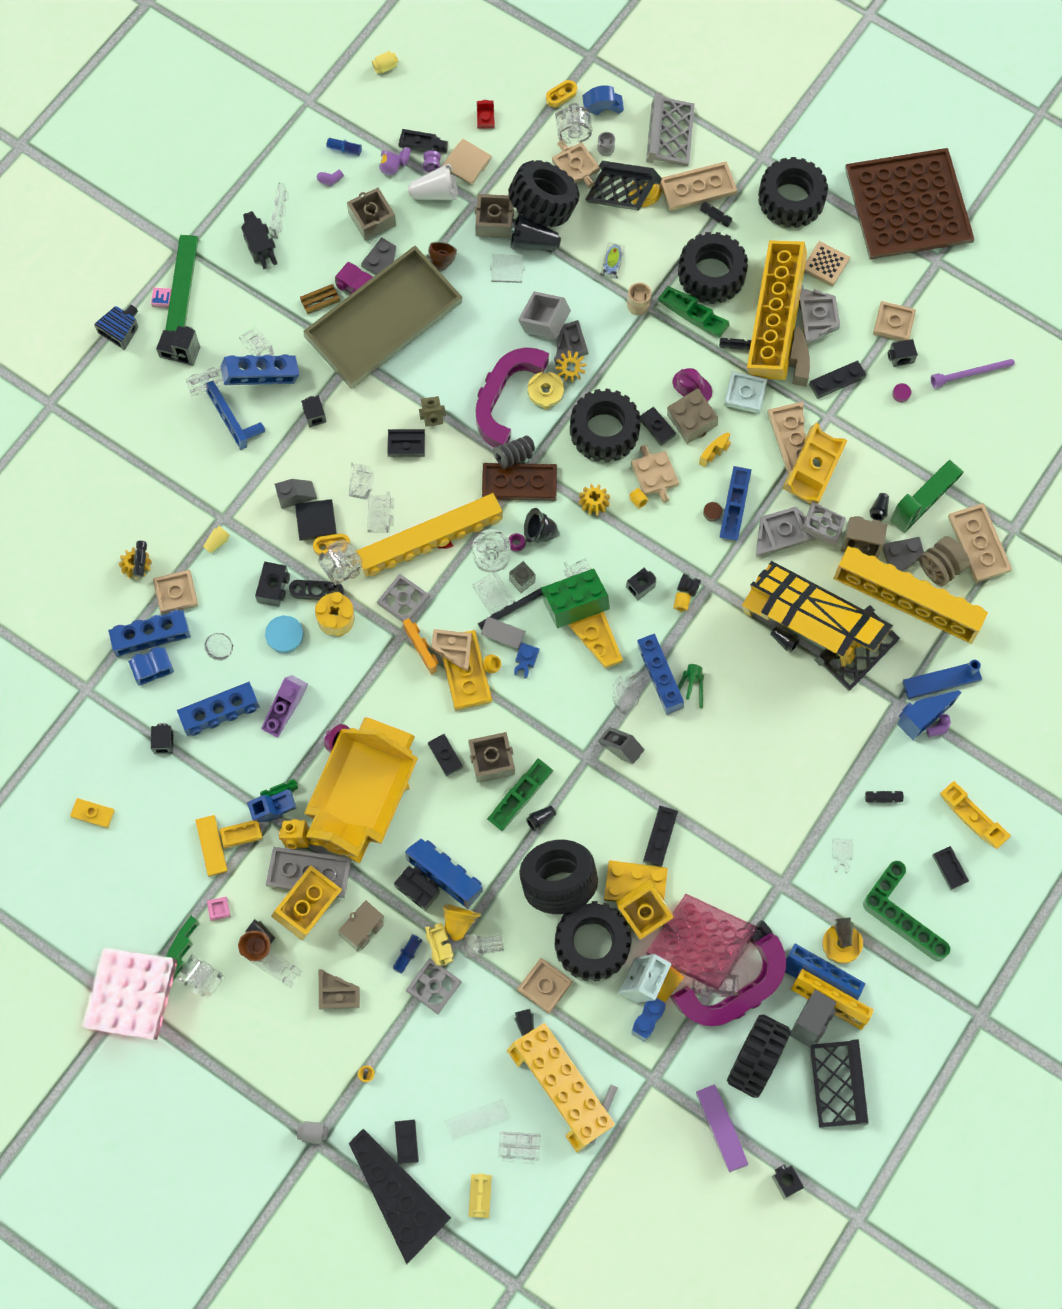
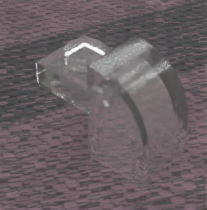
M641 670L637 673H630L625 678L626 680L620 675L614 682L612 699L622 715L638 705L639 698L633 689L645 680V675Z

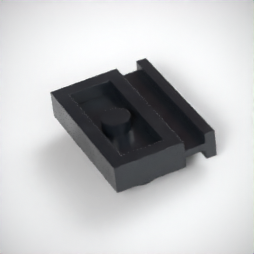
M388 429V457H425V429Z

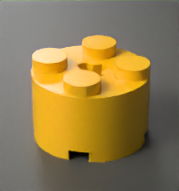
M339 592L327 594L315 606L317 623L323 633L343 636L352 629L355 614L353 605L346 596Z

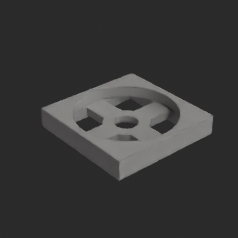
M812 502L801 531L835 547L841 535L846 517ZM814 513H821L823 516H818ZM810 520L817 523L819 528L816 529L810 526ZM821 521H825L827 526L823 525ZM830 529L836 532V535L830 536L825 532Z
M399 574L378 599L377 604L402 622L408 618L412 620L430 598V594ZM400 585H408L405 591H399L395 588ZM415 590L420 596L418 604L411 600V595ZM388 594L396 598V602L392 607L387 604ZM406 596L407 600L405 602H401L400 597ZM402 606H407L410 609H412V611L406 615H401L400 613H398Z
M429 958L407 987L406 992L439 1015L462 981L442 966H436V963ZM431 969L440 970L438 974L432 978H429L427 975L424 974V972ZM446 976L451 981L450 991L442 987L441 982ZM418 980L426 985V990L421 996L418 995L416 989ZM436 982L438 984L437 989L432 990L430 984ZM433 994H438L444 998L442 1002L437 1004L428 1002Z

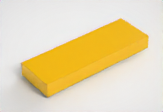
M215 815L195 819L208 877L228 872Z

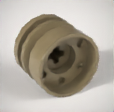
M944 536L933 547L928 548L926 552L919 556V563L924 573L932 582L940 587L946 586L949 581L955 578V575H960L970 566V560L963 547L949 536Z

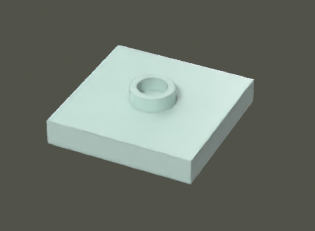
M732 371L724 406L760 414L768 379Z

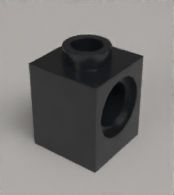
M913 339L892 342L887 352L888 359L892 361L893 367L913 364L918 356Z
M319 395L315 397L309 396L305 400H301L309 428L327 422Z
M644 567L627 580L626 588L639 601L655 588L656 577ZM643 580L647 582V585L642 586L638 582Z
M159 723L157 726H151L150 749L153 754L173 753L174 731L171 725Z
M784 1164L774 1170L776 1174L772 1176V1179L783 1199L804 1188L792 1165L786 1167ZM783 1175L791 1177L792 1184L790 1186H785L782 1183Z

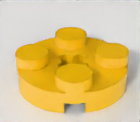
M837 923L831 926L824 934L822 948L827 959L838 964H848L856 960L861 953L863 939L861 934L852 925ZM840 938H843L844 942L848 943V946H845L844 949L837 945Z

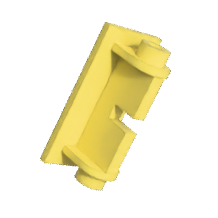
M442 923L434 925L435 927H425L427 932L426 939L431 946V955L436 966H447L448 963H452L454 955L450 943L445 945L442 943L449 940L445 926Z
M471 1174L468 1217L489 1218L492 1175Z

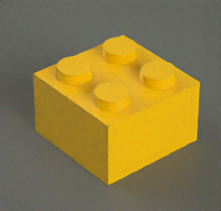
M650 879L616 901L618 909L640 940L674 918L671 910Z

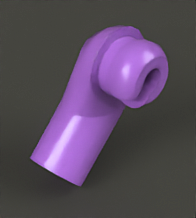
M338 169L333 174L319 172L316 178L320 183L331 186L343 178L344 174Z
M948 714L940 715L937 725L926 729L928 738L947 733L951 725Z

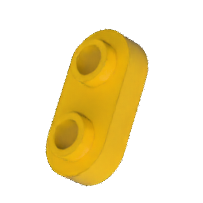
M565 80L546 93L547 105L556 108L574 98L577 94V84L572 80Z
M345 534L322 536L316 538L313 542L314 552L320 557L344 554L351 547L350 538ZM340 543L345 544L343 547L338 546ZM325 546L326 549L320 550V547Z

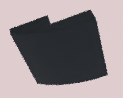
M332 499L295 504L299 541L337 534Z

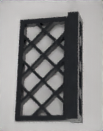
M602 160L599 164L601 172L585 200L588 203L639 211L653 185H659L662 178L654 168ZM605 176L609 177L607 181L602 183ZM622 179L620 183L614 185L615 181ZM632 181L635 182L633 185L627 188L628 183ZM647 183V185L640 190V186ZM611 185V188L604 192L603 189ZM624 187L623 191L618 194L616 193L618 189ZM637 189L636 193L631 196L629 195L631 191ZM600 191L601 194L594 198V195ZM613 193V197L606 200V197ZM626 195V199L619 202L618 199ZM639 197L636 204L631 203V201Z
M871 605L867 606L864 609L867 612L877 616L874 613L875 609ZM891 629L888 634L894 640L890 644H882L881 642L878 646L879 655L877 657H870V651L867 648L866 656H857L855 649L853 669H844L841 666V660L840 669H833L828 663L832 659H840V656H836V653L827 648L814 661L819 666H824L850 691L898 642L900 637ZM857 660H866L867 668L865 670H857ZM844 673H854V681L851 684L844 679Z
M859 1039L812 1044L810 1050L819 1128L868 1125ZM847 1046L848 1055L842 1061L834 1052L838 1047ZM824 1048L830 1054L821 1062L815 1057V1049ZM831 1056L841 1062L834 1072L825 1065ZM848 1058H849V1065H847V1064L845 1063ZM816 1061L820 1064L818 1068L816 1066ZM842 1065L850 1070L851 1075L846 1081L836 1074ZM822 1067L832 1074L825 1083L817 1075ZM834 1076L843 1083L837 1092L827 1086ZM850 1079H851L852 1087L848 1084V1082H849ZM818 1082H820L823 1085L820 1089ZM845 1085L853 1092V1096L848 1102L838 1095ZM825 1087L834 1094L827 1104L820 1099V1093ZM836 1097L846 1104L839 1113L829 1106ZM852 1100H854V1107L850 1105ZM821 1103H822L823 1105H825V1107H824L822 1110H821ZM849 1106L855 1111L856 1120L847 1121L841 1114ZM827 1108L837 1115L832 1122L823 1123L822 1114Z

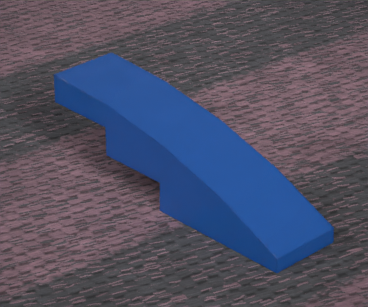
M733 466L719 538L738 541L752 469Z

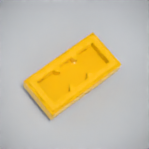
M77 798L70 817L108 829L115 810Z
M253 820L219 829L224 849L263 839L259 822Z

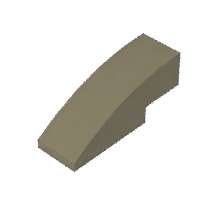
M796 326L788 367L795 368L792 384L806 387L810 372V357L803 332L800 327Z

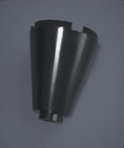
M518 214L514 225L515 230L512 234L511 249L555 250L556 247L559 248L561 237H559L558 232L541 224H534L533 221L527 220L523 215Z

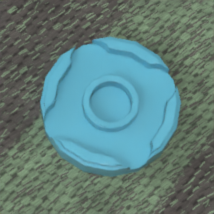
M282 615L275 617L266 627L265 637L267 644L278 653L292 652L303 641L304 633L302 626L297 619L291 616Z

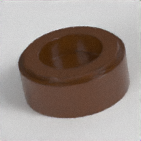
M709 502L704 507L703 515L708 521H717L721 518L722 507L716 502Z

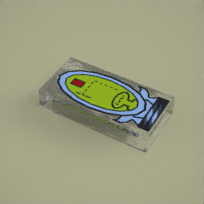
M612 242L607 243L600 276L618 279L625 245Z

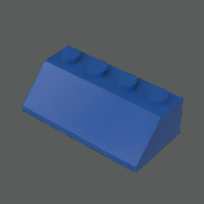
M421 838L405 851L406 860L414 867H418L427 878L433 879L442 890L468 910L483 892L482 883L474 876L470 878L465 874L467 871L459 864L455 866L450 862L452 859L446 853L442 852L440 854L435 850L436 846L431 841L427 840L425 842Z

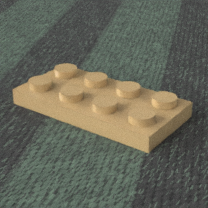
M727 161L661 177L662 180L660 182L669 211L736 195L738 191Z
M984 503L949 513L948 519L959 544L968 555L970 560L969 568L976 583L1012 571V567Z

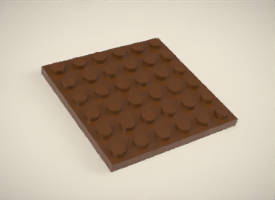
M948 148L845 165L847 179L869 259L974 242L975 238Z

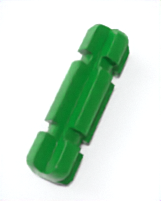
M291 779L286 784L283 782L271 787L268 791L267 789L261 791L260 796L267 795L271 797L287 789L292 792L298 789V785L295 779Z

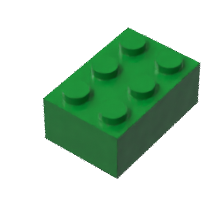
M594 568L541 587L543 601L557 629L610 609L608 594Z

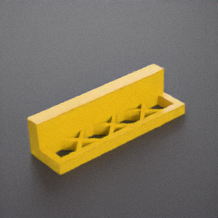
M804 969L801 970L790 989L806 999L810 998L814 990L826 995L837 1002L834 1006V1009L837 1010L835 1015L860 1030H863L864 1026L868 1024L874 1009Z

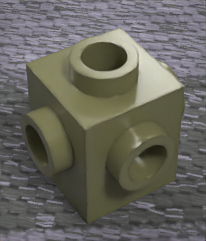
M439 396L421 399L422 409H419L420 420H424L425 427L443 424V416H446L445 406L440 404Z

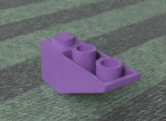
M293 675L284 677L261 729L278 738L299 705L308 683Z

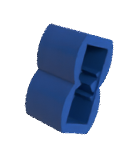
M155 647L144 655L136 654L128 661L138 686L174 672L165 647Z
M658 998L654 1001H647L642 1014L634 1022L631 1034L643 1042L651 1036L655 1024L661 1019L666 1003Z

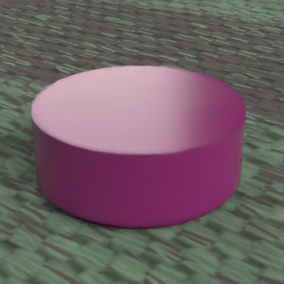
M899 383L894 387L892 396L897 402L903 403L909 400L912 391L907 384Z

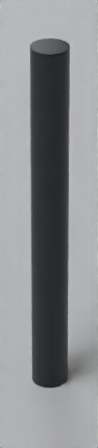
M541 588L490 617L500 620L542 596ZM486 619L477 623L480 630L483 629Z

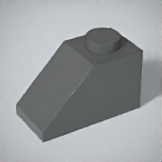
M289 479L274 484L281 509L317 499L312 481Z
M609 727L598 740L602 746L615 756L630 764H634L645 750L633 735Z

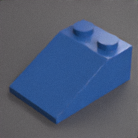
M956 690L917 700L913 705L911 703L907 704L899 715L900 719L897 725L914 740L935 722L940 715L953 706L962 692Z

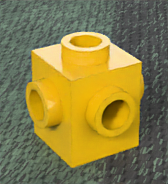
M292 819L291 821H283L282 828L279 830V839L289 849L308 848L310 839L306 835L310 827L306 820Z

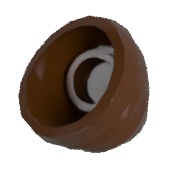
M432 242L428 247L430 262L439 271L446 270L453 263L457 255V249L448 243Z

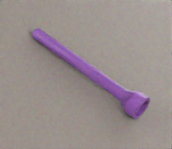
M1008 359L947 375L936 373L931 375L930 380L932 387L937 389L943 387L946 382L1013 366L1015 361L1014 359Z

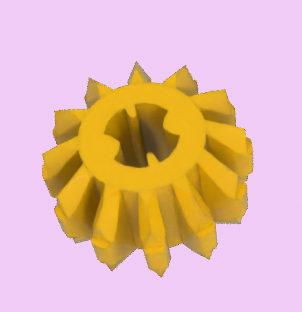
M568 351L567 358L562 353L561 357L564 361L556 360L557 363L562 364V366H556V370H563L559 372L558 376L566 374L564 381H567L568 376H571V382H574V375L580 380L581 376L578 372L582 374L586 372L580 369V367L587 365L586 363H579L584 357L581 356L577 359L578 352H575L574 357H571V351ZM568 362H571V364L572 362H574L576 364L574 366V371H571V369L570 371H568L566 369L568 367Z
M591 483L590 489L584 487L583 492L579 494V505L582 506L583 512L588 510L589 516L592 512H595L596 516L599 515V511L604 513L606 511L605 507L610 505L608 501L610 500V495L606 494V488L600 489V484L596 488Z
M132 547L131 552L125 549L126 555H120L121 562H119V567L122 568V574H127L129 579L134 576L135 547ZM145 552L144 571H150L149 565L152 564V561L149 559L148 552Z

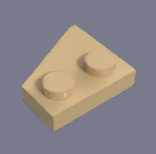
M433 629L431 650L461 669L468 671L472 633Z

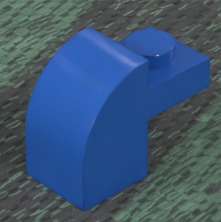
M597 86L582 95L584 111L599 115L605 109L618 114L624 111L622 95L615 93L613 86Z
M289 789L271 797L262 795L247 802L252 820L256 822L273 821L282 818L283 814L297 809L292 792Z

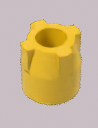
M636 488L629 494V499L637 509L642 508L649 501L648 497L639 488Z
M683 592L676 593L673 609L680 612L688 611L691 596Z

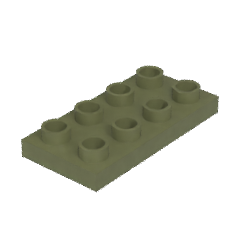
M415 245L303 331L304 337L349 388L352 389L462 303L463 297Z

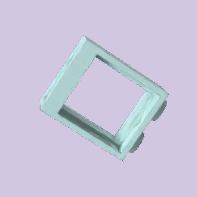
M656 954L635 957L618 994L634 1003L654 1001L671 963Z

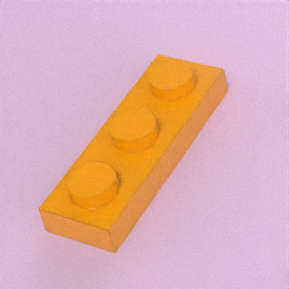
M409 618L402 621L405 632L431 675L437 672V664L439 662L434 654L429 653V645L426 639H421L419 636L420 630L415 622L412 623Z

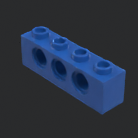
M229 355L224 357L220 365L224 385L295 384L300 375L296 355Z
M173 610L169 614L162 616L154 615L147 620H135L128 625H116L113 629L108 630L112 649L116 657L191 637L183 610ZM167 624H172L170 629H164ZM148 629H153V630H154V631H153L151 634H149V635H146V634H145V632H146ZM129 634H135L134 638L126 639Z
M655 633L638 639L637 647L666 715L683 709L684 700Z
M249 681L177 710L186 735L196 736L204 729L216 728L224 721H234L238 716L245 713L251 714L260 706ZM236 700L242 701L239 706H233V703ZM218 707L224 708L223 712L219 714L214 713ZM199 715H206L202 721L196 720Z

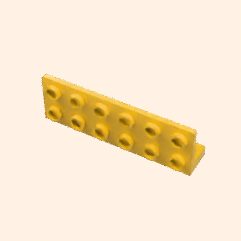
M545 1023L513 1042L506 1050L517 1067L524 1063L527 1064L571 1128L565 1137L576 1153L615 1126L610 1115Z

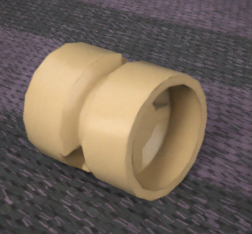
M638 282L632 284L628 290L627 308L634 315H643L650 308L651 289L647 284Z

